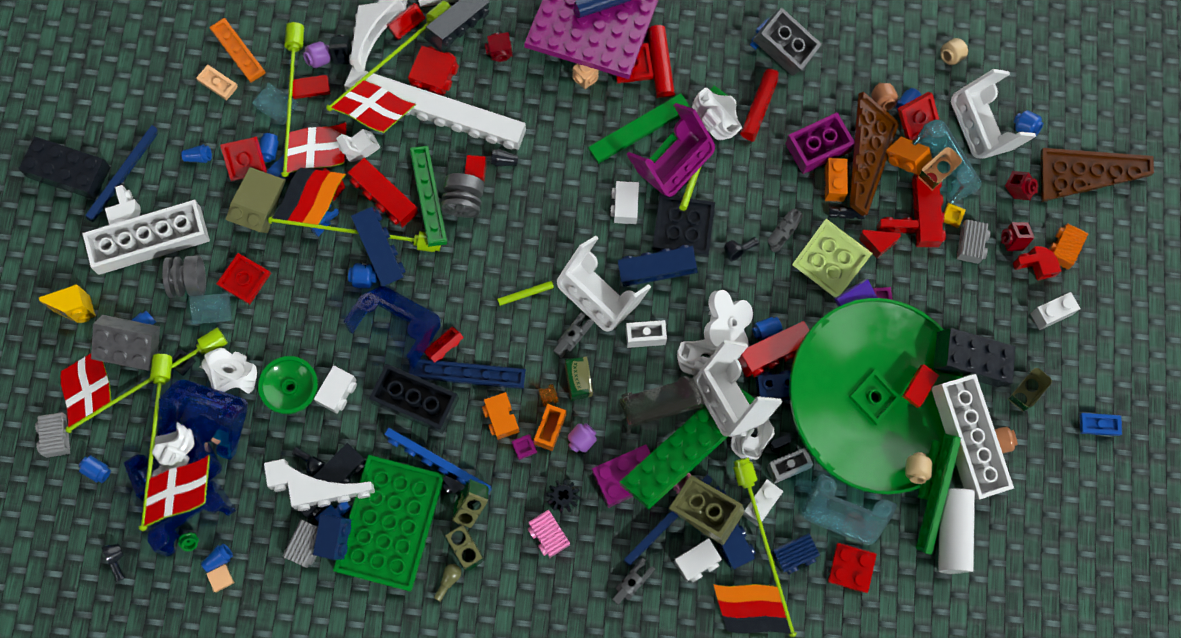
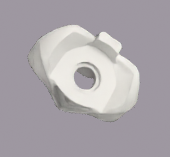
M704 88L695 97L692 108L696 110L705 128L715 139L724 140L732 138L742 129L736 115V101L732 96L717 95L708 88Z
M705 339L681 342L677 351V359L681 370L694 375L693 379L695 380L696 375L709 359L701 355L708 354L712 356L718 347H710Z
M218 348L205 354V359L199 368L204 369L207 373L212 390L215 393L222 394L232 388H240L246 393L254 390L257 369L254 364L246 362L247 357L239 352L231 354L224 348Z
M769 418L764 424L756 427L758 431L756 437L751 436L754 428L731 438V448L740 458L759 459L765 446L775 434L774 427L771 425Z
M177 422L176 432L155 437L152 453L161 466L152 473V477L167 470L187 465L189 456L186 455L194 446V436L191 429H187L184 425Z

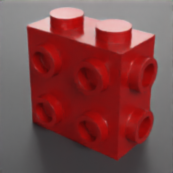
M421 46L408 76L410 85L444 96L446 91H449L451 88L453 75H456L459 65H457L456 57L448 52H439L430 46Z

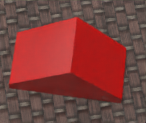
M862 230L859 240L876 258H879L897 243L901 233Z

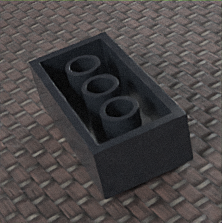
M34 136L19 170L27 178L96 200L111 167L102 158Z
M948 328L937 332L933 369L959 377L976 374L978 382L995 387L1013 384L1016 346L954 328Z
M385 364L369 400L378 407L443 434L459 397L457 393Z

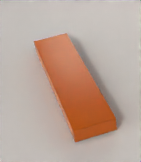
M225 18L209 27L250 83L265 74L264 69Z

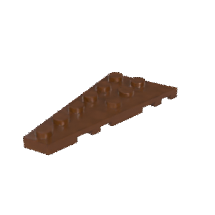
M865 92L858 93L850 207L862 216L868 215L888 157L886 150L892 145L899 125L895 118Z
M1042 148L1040 151L1041 202L1152 176L1154 174L1153 156Z

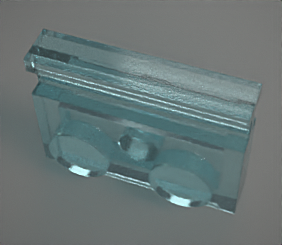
M268 83L265 90L261 91L252 104L284 125L287 121L288 95ZM293 98L291 105V114L294 112L296 106H299V103Z
M230 293L189 296L192 324L232 321Z

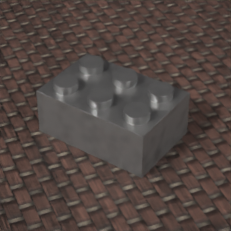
M782 7L769 18L753 39L757 45L792 76L805 67L822 45Z
M102 315L93 323L91 359L149 371L151 369L152 356L158 354L160 326Z

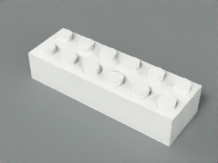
M196 200L83 233L91 268L98 275L210 241L201 207Z
M976 374L933 386L931 390L946 434L961 437L955 463L964 489L974 490V500L1013 489L1014 487Z

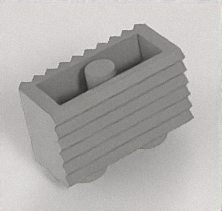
M968 219L964 221L961 226L956 259L979 264L986 258L988 248H985V243L988 242L990 237L987 223Z
M61 412L38 416L35 428L39 434L37 450L40 455L49 458L70 454L69 433L65 430L68 426L67 415Z
M802 448V450L799 449L794 453L792 452L787 456L785 455L780 459L778 458L770 462L767 470L775 484L810 469L813 463L806 448Z
M300 520L282 557L306 568L312 565L316 559L313 551L318 527Z

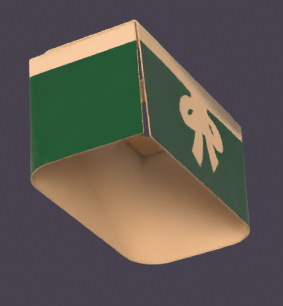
M947 147L922 168L918 178L933 190L962 163V159L953 149ZM941 161L948 162L950 164V171L941 173L937 168L938 163ZM927 173H934L937 176V182H934Z

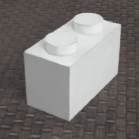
M616 181V188H612V199H615V205H611V216L614 217V223L637 224L639 182Z
M1070 292L1037 307L1030 314L1039 330L1072 316L1080 310V307Z
M665 320L626 323L627 348L666 345Z
M333 366L314 400L317 404L338 414L339 410L342 411L346 406V398L349 393L352 394L354 392L357 380L353 375Z
M769 480L764 482L754 496L761 521H763L783 493L780 488ZM750 502L744 510L743 516L756 526H759L752 502Z
M707 539L676 558L673 562L686 582L691 580L693 583L703 577L701 573L708 569L711 572L719 567L718 562L722 559L710 539Z

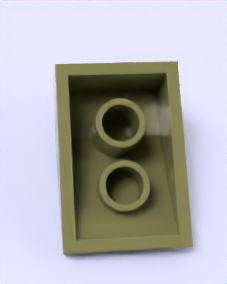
M250 167L231 202L226 220L258 232L268 233L271 225L268 222V218L274 216L286 179Z
M690 475L669 507L671 511L722 545L725 544L745 512L741 503Z

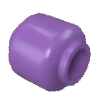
M319 41L306 46L303 57L308 66L318 68L330 62L331 53L328 45Z
M586 423L584 425L577 424L568 434V440L570 441L568 445L575 452L579 450L587 452L596 442L595 435L597 433Z

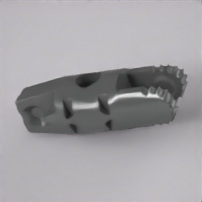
M792 208L770 235L767 242L773 253L778 252L798 227L803 217L801 211Z
M582 312L557 341L558 345L554 352L560 358L568 351L571 352L594 324V321L589 319L579 328L578 326L585 318Z
M643 557L615 588L618 593L612 600L617 605L624 598L630 600L637 589L656 570L653 566L649 567L641 578L636 572L645 564L646 560ZM631 579L636 582L633 587L628 585V581Z

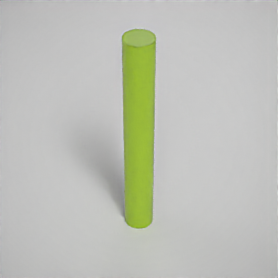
M701 167L688 181L679 206L683 211L687 209Z
M552 281L498 298L497 300L499 306L552 289L554 286Z

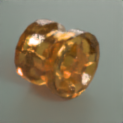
M550 384L547 388H538L544 407L549 403L559 402L553 384Z

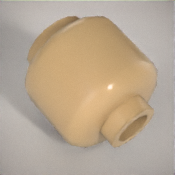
M954 38L941 47V58L950 65L959 63L968 55L966 43L959 38Z
M920 452L909 456L906 459V477L916 484L925 483L932 476V460Z

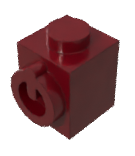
M508 32L501 34L493 33L487 36L488 43L484 45L486 54H490L491 61L503 62L513 57Z
M1012 171L1005 185L1014 199L1031 200L1032 196L1038 192V182L1036 179H1033L1029 172Z
M1012 222L1001 234V243L1005 245L1007 251H1024L1034 239L1028 222Z

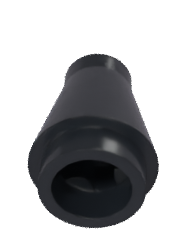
M498 148L497 150H492L491 165H495V167L517 166L518 155Z

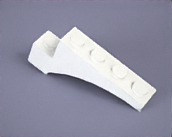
M378 0V3L358 6V13L355 15L356 26L353 28L354 40L351 42L352 54L349 56L350 64L354 66L357 72H364L367 58L374 43L385 30L387 24L406 9L407 0Z
M285 459L264 463L267 486L271 490L274 489L275 492L284 491L288 486L291 506L294 509H298V511L309 510L310 506L318 505V507L328 506L330 502L337 500L338 503L348 502L351 497L356 496L359 499L370 497V493H375L372 482L357 484L326 482L298 472L291 468Z

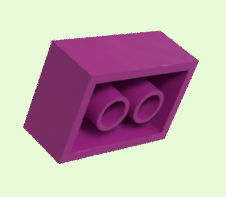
M835 113L789 134L785 144L802 174H805L826 164L828 158H839L850 153L855 142L839 114Z
M643 445L592 468V474L608 508L633 497L621 487L620 481L651 454L647 445Z

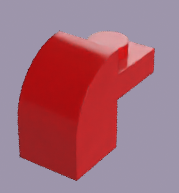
M1041 246L1034 247L1029 253L1019 255L1013 262L1015 270L1033 267L1037 281L1056 277L1061 272L1056 255L1051 250Z

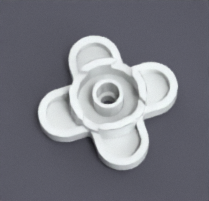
M725 290L712 292L709 297L710 322L707 323L704 329L706 343L713 348L718 347L723 340L747 343L749 346L744 328L751 323L753 318L751 305L746 300L732 302L730 295Z

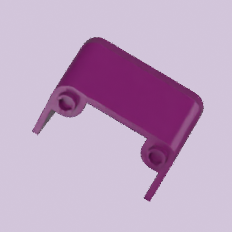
M678 103L673 105L681 118L674 128L677 140L655 163L651 159L643 158L631 152L626 154L638 174L660 193L668 197L675 195L711 157L715 150V143L696 110Z

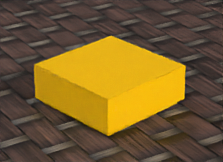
M948 203L944 210V223L958 228L966 210Z

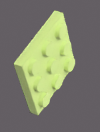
M826 219L792 265L836 298L844 292L873 253Z

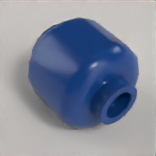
M1029 110L1024 111L1022 114L1018 113L1014 119L1017 132L1035 133L1037 136L1043 127L1041 116Z
M355 263L353 267L349 268L348 281L355 288L369 289L373 283H376L377 274L371 264Z

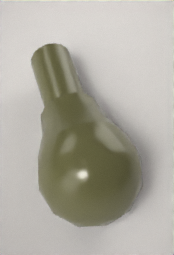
M449 564L445 567L441 586L434 596L436 600L441 601L448 588H451L461 577L462 572L458 565Z

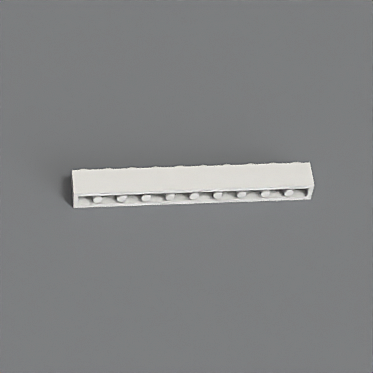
M352 67L344 85L346 91L369 72H357ZM372 74L365 80L386 89L405 101L415 103L416 106L405 115L411 114L422 121L429 120L438 126L450 127L456 132L463 131L474 138L481 137L489 143L502 144L507 149L514 148L519 150L526 132V124L380 75Z

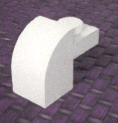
M364 129L353 137L341 134L336 138L339 143V149L346 155L348 161L351 162L362 160L381 148L374 134Z
M123 185L115 187L120 204L105 208L109 225L138 217L141 212L140 205L133 199L130 190L127 191Z

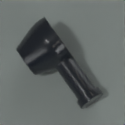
M753 237L741 245L734 240H730L724 245L726 256L731 262L735 261L746 250L758 246L759 241L756 237Z
M298 446L292 452L293 456H297L307 462L306 472L312 476L326 464L324 461L302 451Z
M111 544L101 547L113 572L115 582L125 579V575H123L117 562L124 556L120 545Z

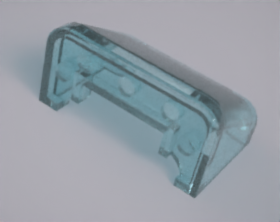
M933 120L925 124L916 138L915 144L919 143L929 147L931 153L938 150L941 152L948 147L953 149L962 159V163L953 171L957 179L950 184L952 191L947 195L950 202L954 203L976 192L982 185L981 177L953 132L941 120Z
M823 474L818 475L812 481L802 508L803 517L811 523L863 544L869 545L876 542L892 518L897 504L888 500H880L874 505L873 510L870 511L835 497L837 485L834 479Z

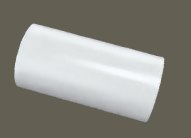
M948 489L939 524L938 572L946 574L973 572L974 490Z

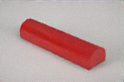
M654 25L648 28L647 35L656 98L675 96L666 30L662 25Z
M766 69L740 133L744 139L752 142L756 139L778 82L779 72L777 70Z

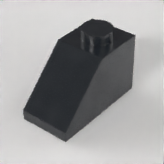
M337 35L336 37H331L329 50L334 64H350L349 56L352 54L350 36Z

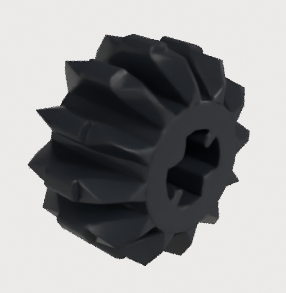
M567 479L563 480V485H560L559 480H557V488L550 485L549 489L553 492H547L546 494L547 497L552 498L547 501L548 505L555 503L552 508L553 511L560 507V513L563 514L566 507L570 513V505L575 508L577 507V503L573 500H580V496L574 495L579 492V488L572 490L574 482L567 486ZM566 492L568 499H562L561 501L559 494H564Z

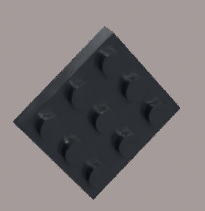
M660 194L652 249L675 250L679 246L689 245V247L693 246L695 255L708 257L715 202L690 198L687 209L683 211L679 208L683 197H668Z

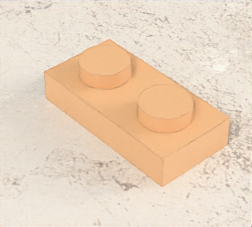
M209 65L196 78L198 82L226 101L238 88L235 82Z

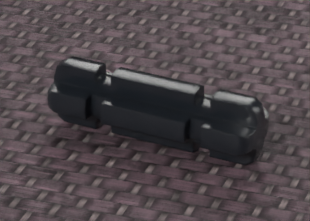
M830 207L828 212L830 218H837L839 216V218L855 219V217L857 219H865L866 216L860 215L853 208L840 207L839 209L837 207Z

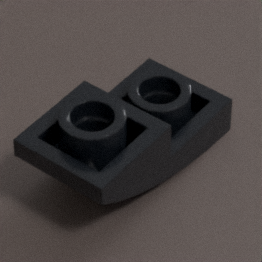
M443 477L445 484L442 486L448 494L453 493L455 497L458 496L465 486L450 477ZM475 499L468 501L467 506L471 504L473 507H475L480 503V501Z

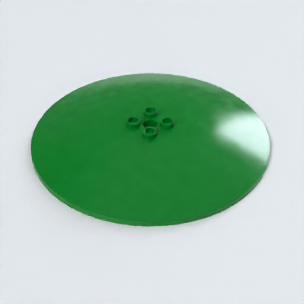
M867 298L843 304L824 315L812 326L802 340L793 361L789 385L790 406L794 423L803 444L817 463L840 482L864 492L899 494L922 487V484L913 483L906 477V459L917 452L924 453L928 457L932 441L943 442L946 432L932 390H930L919 408L902 397L920 365L925 364L939 375L933 386L963 378L933 369L937 332L944 329L935 320L917 308L903 302L883 298ZM872 392L878 395L877 402L872 401Z

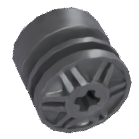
M453 173L447 175L443 187L446 193L442 195L441 210L457 217L472 218L478 216L481 206L479 198L483 195L484 182L480 178L468 174Z
M200 255L185 257L184 264L180 257H175L174 259L172 257L165 258L163 262V284L169 298L183 297L185 291H187L189 296L205 294L206 272Z

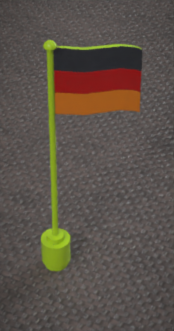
M300 168L292 178L280 207L273 217L268 218L270 224L275 222L359 234L357 230L319 225L330 207L338 185L346 175L342 173ZM419 231V235H415V238L390 235L389 238L414 242L417 250L435 252L440 251L441 245L428 247L426 233Z
M749 457L733 461V470L738 486L742 485L743 488H748L776 586L759 584L722 586L713 584L727 631L732 633L778 632L788 633L790 637H795L797 632H794L751 488L755 485L754 482L757 481V476Z

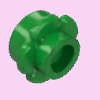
M185 533L179 537L178 545L184 551H192L197 547L199 539L195 533Z

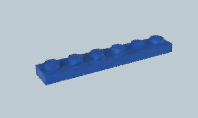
M390 428L386 431L387 442L395 447H398V445L405 448V453L412 457L415 455L421 457V462L430 467L432 464L437 466L440 473L447 477L449 474L456 477L455 480L464 486L468 480L470 485V479L488 486L489 493L491 492V486L396 431Z

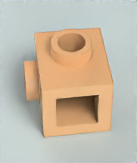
M576 64L573 67L572 77L577 84L586 89L597 81L598 70Z

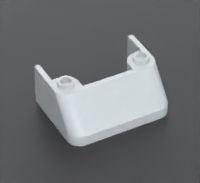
M992 69L955 92L951 98L952 107L971 153L975 158L984 159L1014 150L1036 137L1035 133L1018 132L1017 134L1006 132L1001 135L991 112L989 103L994 101L998 94L995 83L1010 75L1009 71Z
M594 236L579 245L558 277L557 286L602 330L609 332L616 328L638 306L651 286L648 284L636 293L630 290L625 291L621 296L616 293L594 272L598 265L597 258L590 252L598 240V237Z
M723 340L696 375L695 387L722 435L734 437L764 424L782 403V400L756 397L752 404L749 405L736 383L742 372L741 365L737 359L748 345L747 343Z

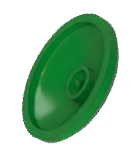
M294 356L280 357L269 363L262 371L258 383L259 395L264 404L280 414H294L302 411L311 404L318 389L317 375L312 366L305 360ZM290 385L294 386L292 391H288Z

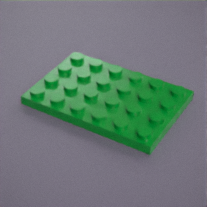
M368 455L360 483L372 482L375 493H370V497L359 499L358 496L355 497L349 517L352 520L351 532L347 541V553L343 560H336L333 571L412 592L445 475Z

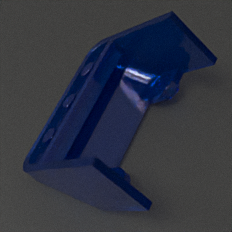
M379 286L361 295L344 320L348 331L353 334L365 314L374 311L378 306L410 323L407 328L408 334L416 340L407 354L410 366L414 368L441 326L439 316L385 286Z

